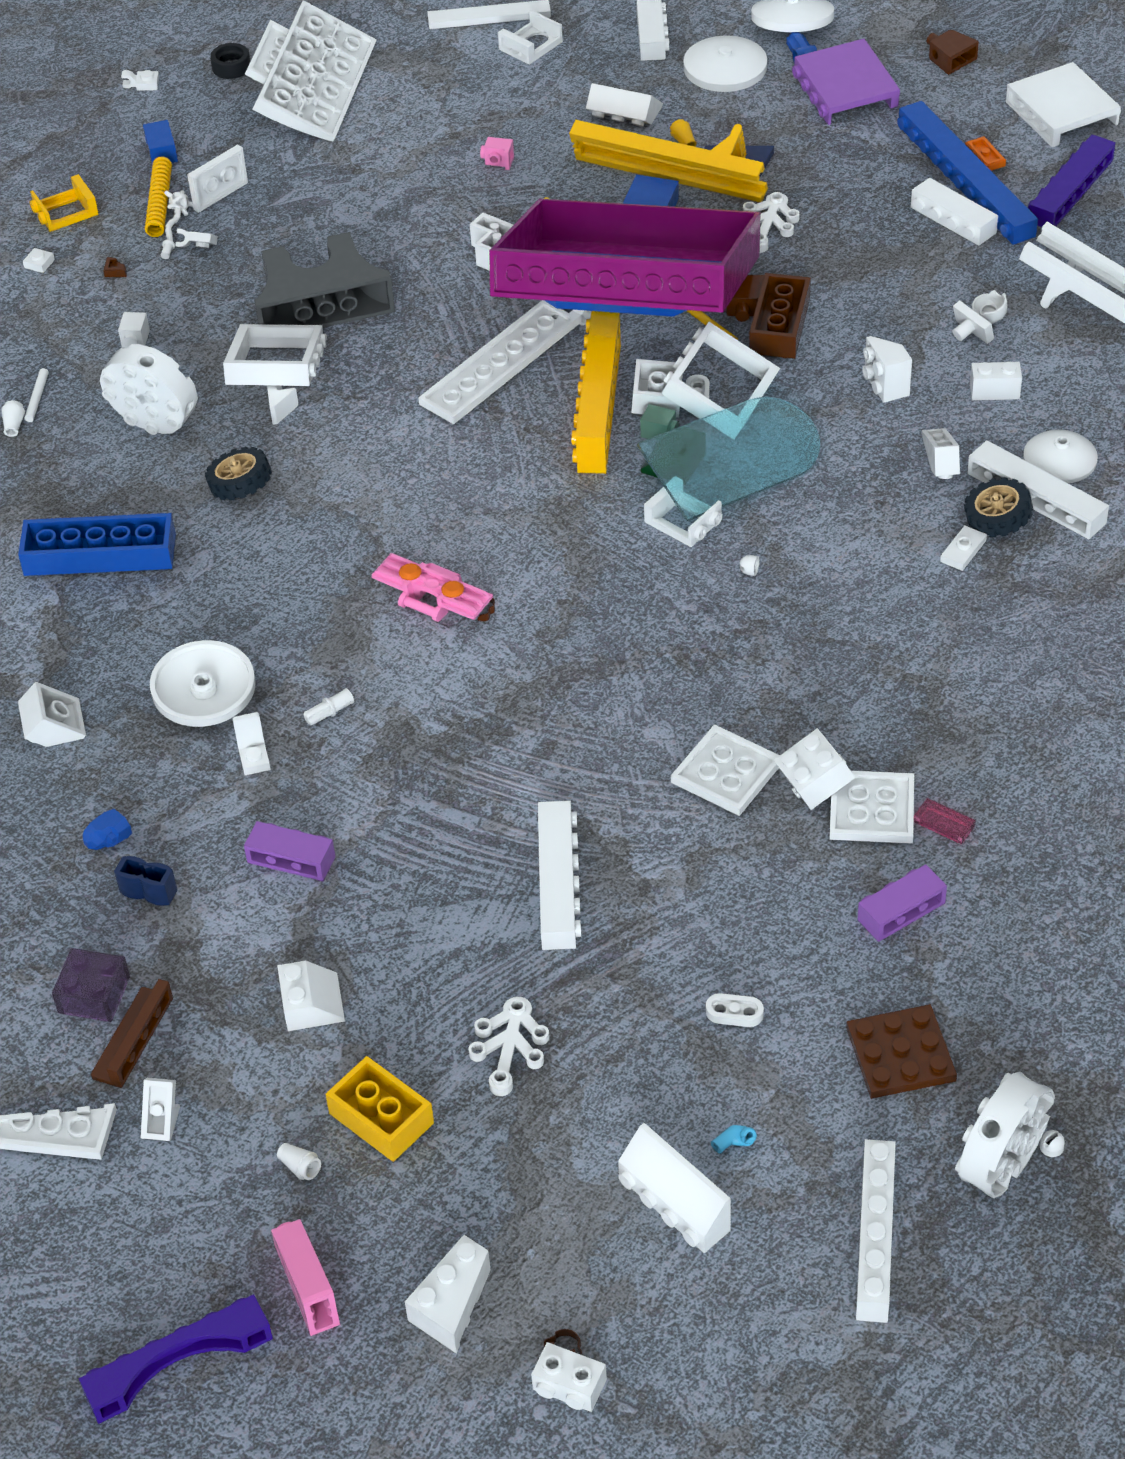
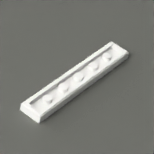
M549 0L427 11L429 29L530 20V10L547 18L551 17Z

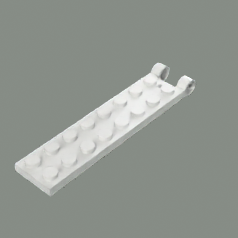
M544 300L540 301L418 397L419 405L455 424L577 325H586V319L591 318V311L572 310L568 313L562 309L555 308Z

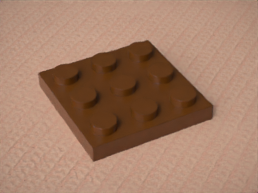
M931 1004L846 1022V1029L871 1099L957 1081L956 1070Z

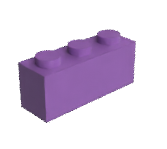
M256 821L244 844L247 863L319 881H324L335 859L333 839L304 833L297 829L292 830L279 827L272 823L267 824Z
M925 864L918 869L909 871L896 882L888 883L875 894L864 897L858 905V921L879 942L945 904L947 885Z

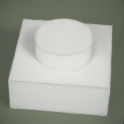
M34 248L23 260L24 268L44 273L55 260L54 254Z

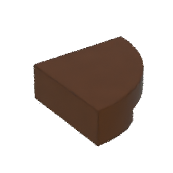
M106 258L103 270L104 277H127L124 264L118 262L116 258Z

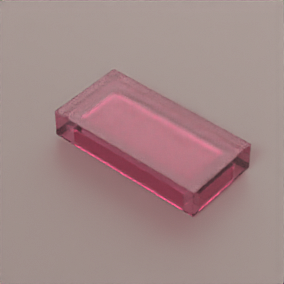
M929 798L924 801L914 815L915 823L960 844L965 841L973 830L976 821Z

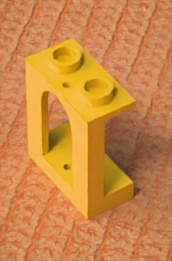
M79 174L71 177L73 189L42 200L37 197L33 190L30 191L32 200L29 201L33 213H37L41 225L45 224L50 232L99 215L95 196ZM78 200L85 209L56 220H51L48 212Z

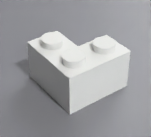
M481 213L470 224L471 246L475 247L477 266L490 271L489 250L513 224L486 213Z

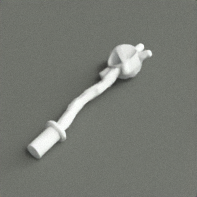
M184 190L174 192L173 194L169 191L164 192L169 197V205L167 207L168 209L175 210V215L165 225L167 240H164L162 243L161 257L163 259H169L171 251L175 249L171 227L178 222L181 212L184 216H187L188 212L186 209L188 206L193 207L192 202L188 200V196L184 194Z

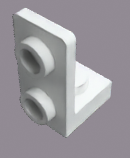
M255 712L233 717L244 775L271 770L259 713Z

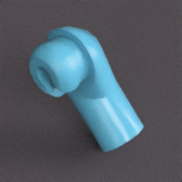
M732 1125L712 1140L711 1146L720 1154L730 1145H752L757 1138V1134L751 1127Z

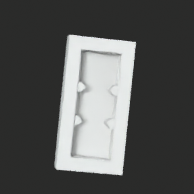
M960 300L953 305L955 319L960 323L952 331L957 340L962 341L971 333L987 344L994 339L992 324Z

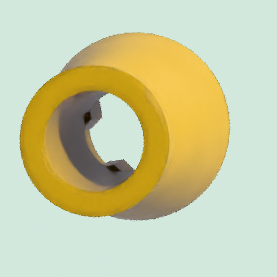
M683 119L673 122L670 126L671 136L681 144L696 147L697 142L694 139L690 124Z

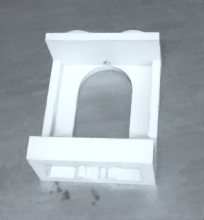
M533 10L529 11L530 23L515 33L504 28L498 32L499 50L529 65L563 42L562 24ZM534 35L546 36L548 40L535 50L534 43L527 40Z
M676 477L644 504L645 523L689 547L702 540L706 533L714 526L719 525L722 520L721 501L718 500L710 508L684 494L682 481ZM674 506H677L698 519L688 527V531H685L662 517Z

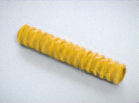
M166 157L156 158L152 166L145 232L152 237L161 236L165 230L168 197L164 192L169 191L172 163Z

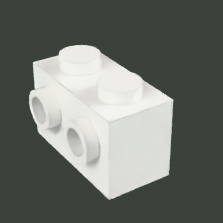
M1020 362L972 363L970 376L972 401L1020 399L1022 383Z
M548 1342L531 1374L533 1390L540 1396L548 1399L556 1398L564 1401L573 1409H585L592 1412L607 1380L606 1364Z

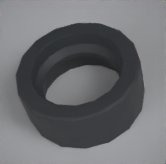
M237 43L219 45L210 54L212 71L216 76L225 79H234L245 75L250 64L249 50ZM233 59H236V60H237V61H234V62H224V61L233 60Z

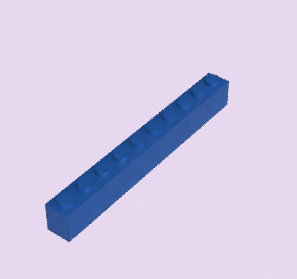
M923 101L899 108L897 124L900 130H903L908 135L910 140L932 160V163L954 183L957 189H960L966 198L998 215L997 229L1003 237L1007 238L1013 245L1036 237L1038 218Z

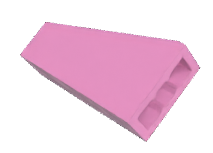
M301 1220L285 1222L272 1229L275 1248L310 1336L340 1325L333 1290Z

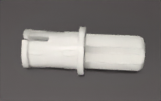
M347 688L330 698L325 697L322 699V703L304 712L305 721L310 725H314L328 716L334 717L336 712L353 704L354 698Z

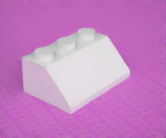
M592 83L586 109L592 112L594 117L604 118V115L612 117L611 120L623 123L624 119L631 120L633 125L644 127V123L650 125L653 123L663 103L652 95Z

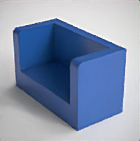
M168 120L143 124L152 165L153 161L158 157H166L171 163L178 162Z

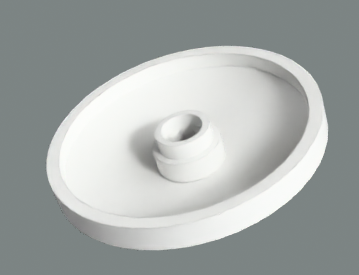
M760 0L752 6L751 19L759 27L780 32L810 31L822 28L833 21L834 6L827 0Z
M715 36L701 40L692 45L684 56V73L693 84L711 91L732 92L746 89L758 83L767 71V55L763 48L749 39L738 36Z
M194 641L176 647L159 660L151 674L150 690L156 708L166 718L181 725L204 727L227 721L240 713L248 705L255 690V675L250 660L238 648L220 641Z

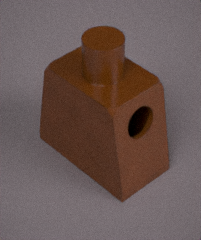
M948 30L941 35L931 33L927 37L926 42L930 45V60L948 75L977 59L979 41L954 30Z
M747 275L726 307V315L735 316L740 322H745L749 319V316H754L764 275Z

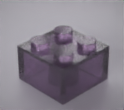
M71 948L52 991L57 1012L59 1014L112 1022L130 979L125 956Z

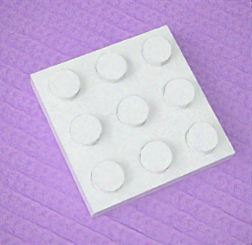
M714 724L672 773L671 783L740 816L779 769L774 760L780 755Z
M851 771L855 778L831 795L830 840L913 843L914 773Z

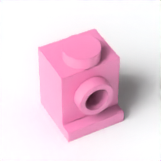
M488 137L485 145H482L480 150V157L485 159V165L505 167V170H510L514 159L513 139Z

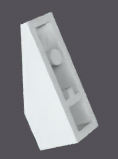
M947 429L922 430V438L933 474L940 479H949L953 475L960 474L959 445Z

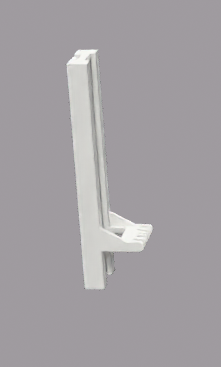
M1046 222L1042 226V232L1036 241L1069 261L1066 264L1031 242L1024 246L1019 260L1050 278L1040 302L1041 306L1048 308L1060 294L1071 290L1125 323V299L1081 273V271L1086 270L1125 294V268L1051 223Z

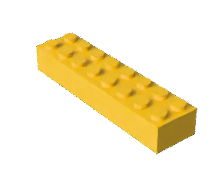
M591 311V319H586V333L589 334L584 335V349L587 350H582V364H585V366H580V380L583 381L578 382V396H581V398L576 397V412L579 413L574 414V428L577 429L572 430L571 441L572 445L576 446V448H573L572 460L573 463H577V473L606 474L621 351L620 313Z

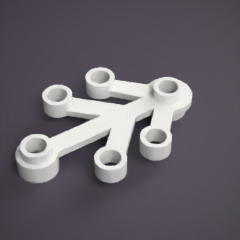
M780 192L768 195L766 201L758 204L753 202L743 204V211L759 212L768 209L767 212L761 213L760 223L762 222L760 227V253L768 250L767 235L772 223L780 230V234L783 237H790L794 234V225L792 223L799 221V211L790 209L787 206V196ZM777 212H782L786 216L787 222H784Z
M523 997L510 998L505 1002L503 1012L491 1019L480 1018L474 1024L476 1035L480 1038H487L492 1034V1030L508 1022L505 1031L484 1043L477 1041L469 1046V1057L475 1062L483 1061L489 1053L503 1046L498 1068L489 1077L490 1091L496 1096H506L513 1089V1080L509 1071L515 1047L524 1056L529 1068L539 1069L544 1064L543 1052L539 1049H533L520 1034L519 1028L520 1024H522L532 1034V1041L537 1045H544L549 1041V1030L544 1025H538L531 1017L532 1005L529 1000ZM482 1026L488 1027L484 1030L479 1029ZM539 1033L545 1034L542 1037L536 1036ZM475 1050H481V1051H482L481 1053H478V1054L473 1053ZM533 1057H538V1058H540V1059L537 1060V1061H532V1060H531V1058H533Z

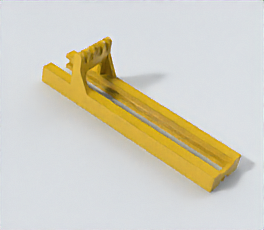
M575 120L569 132L571 142L574 143L573 148H575L576 160L644 176L679 181V184L755 202H762L768 190L767 182L759 181V175L765 169L764 162L745 158L747 152L741 124L734 125L730 135L712 150L580 120Z

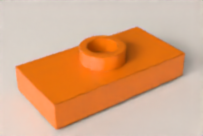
M984 136L965 142V145L991 171L1006 166V159Z

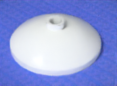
M1049 430L1034 436L1027 442L1024 448L1023 460L1066 483H1074L1092 474L1097 465L1098 455L1094 445L1082 435L1068 430Z

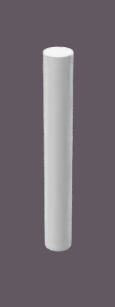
M42 368L39 371L24 417L27 422L34 421L49 374L47 369Z

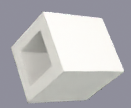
M123 313L118 329L122 348H128L131 344H146L150 332L146 313Z

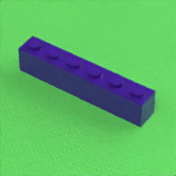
M1091 134L1086 141L1081 143L1077 152L1072 153L1069 161L1060 167L1059 172L1051 177L1047 186L1041 188L1038 196L1029 202L1027 208L1038 218L1037 226L1042 227L1046 222L1054 226L1060 223L1114 159L1116 142Z

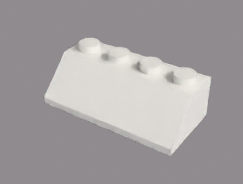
M645 1123L640 1125L618 1161L620 1182L625 1188L633 1189L648 1208H654L661 1214L663 1221L669 1227H675L680 1231L690 1246H696L703 1253L707 1252L730 1232L731 1198Z

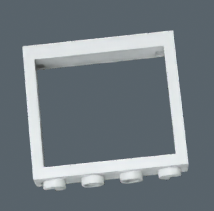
M708 322L704 329L699 327L692 340L695 343L689 342L682 354L685 355V358L680 356L674 364L673 369L676 370L675 373L670 371L664 379L667 385L661 394L734 441L780 368L711 322ZM703 343H706L761 379L738 417L679 380Z
M240 324L223 362L225 385L310 386L312 378L316 377V367L320 366V357H323L324 348H326L327 335L323 334L322 325ZM250 347L307 348L302 361L245 360Z

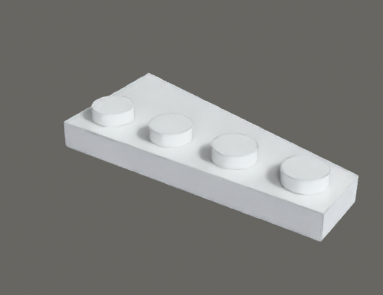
M115 1103L104 1104V1108L90 1109V1106L77 1107V1111L60 1112V1109L47 1110V1113L41 1115H32L31 1112L0 1115V1149L102 1160L117 1111Z

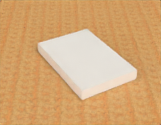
M236 145L187 174L193 209L196 212L203 211L248 183L243 147Z

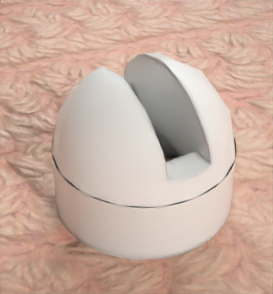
M744 556L740 560V570L744 574L756 576L759 568V556Z
M1057 1130L1046 1131L1040 1140V1150L1042 1153L1049 1157H1057L1063 1153L1065 1140L1062 1134Z

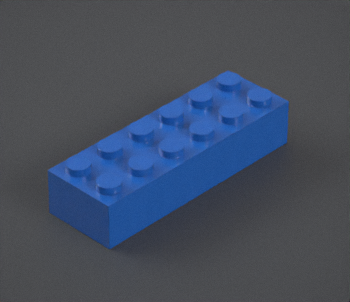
M172 513L23 520L18 552L23 575L172 569L176 539Z

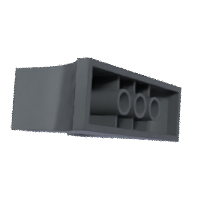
M350 232L328 236L327 249L329 260L323 265L314 268H303L295 265L291 261L290 253L284 246L263 250L261 253L266 286L263 292L254 300L258 324L322 325L325 328L395 312L390 272L367 262L357 251Z

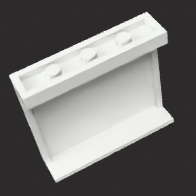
M1074 62L1007 84L1006 103L1051 147L1060 144L1061 133L1108 118L1115 125L1119 123L1121 106Z

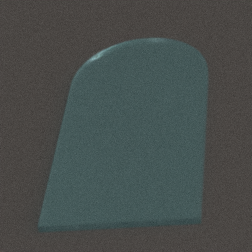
M759 397L641 441L637 444V447L686 521L702 516L718 500L722 502V507L804 474L813 466L818 457L820 438L813 421L800 408L778 398Z

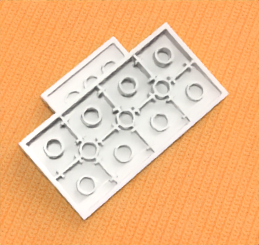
M303 0L289 29L272 20L269 21L245 72V75L264 84L252 110L293 129L333 142L376 43V39Z

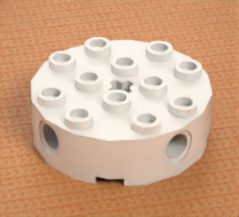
M131 344L128 348H120L101 373L102 396L123 416L127 424L144 428L152 435L157 433L172 434L180 429L195 409L198 400L193 381L189 376L185 377L178 370L180 365L166 354L145 345Z
M1022 1072L1006 1073L990 1099L985 1097L979 1105L977 1113L980 1116L975 1125H970L964 1133L962 1141L966 1144L962 1156L955 1167L961 1180L973 1184L992 1198L1001 1196L1008 1189L1011 1176L1017 1178L1039 1144L1050 1118L1045 1113L1054 1104L1055 1094L1053 1090L1045 1085L1035 1083Z

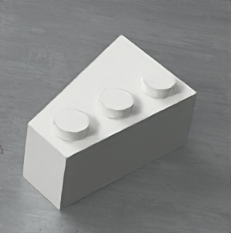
M463 1235L405 1301L408 1321L456 1354L460 1347V1340L464 1330L470 1322V1315L474 1305L479 1300L491 1270L488 1250Z

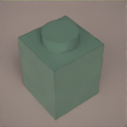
M649 404L640 419L641 437L660 441L662 438L677 431L679 422L676 421V410Z

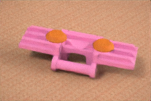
M390 553L372 574L373 579L403 591L398 599V606L403 608L407 606L429 615L436 622L441 621L448 613V610L474 620L493 598V594L462 582L460 574L433 563L425 564L422 562L418 564L393 553ZM426 592L437 597V607L421 602L419 599Z

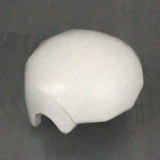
M995 290L989 294H981L974 299L972 310L991 324H994L1003 319L1007 313L1006 294L999 295Z

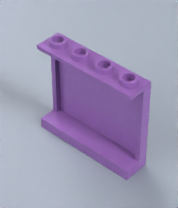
M865 39L795 56L794 66L792 67L793 76L795 79H798L802 90L806 91L811 103L818 109L820 117H823L828 125L831 124L833 113L885 100L890 108L897 107L899 104V87Z

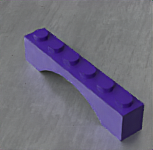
M253 1294L247 1298L237 1299L230 1306L218 1312H210L193 1324L181 1326L166 1337L152 1340L141 1349L130 1354H123L115 1361L101 1368H94L78 1379L96 1421L100 1424L128 1410L135 1396L144 1385L157 1373L176 1361L210 1351L245 1353L272 1340L273 1337L269 1322Z

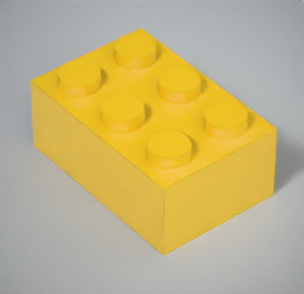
M368 1056L360 1061L325 1094L329 1114L392 1162L434 1124L432 1104Z

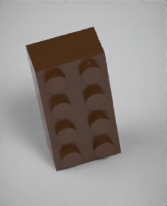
M765 273L749 332L750 349L761 356L796 359L810 302L811 277Z

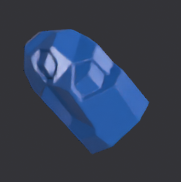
M112 809L102 813L89 823L83 832V842L88 849L94 850L114 847L132 834L131 826L122 814Z

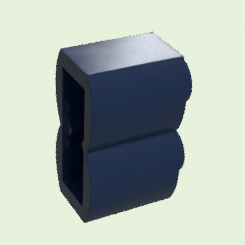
M123 856L114 870L119 892L128 898H145V900L152 904L166 906L170 905L178 891L173 870L162 863H147L139 857Z

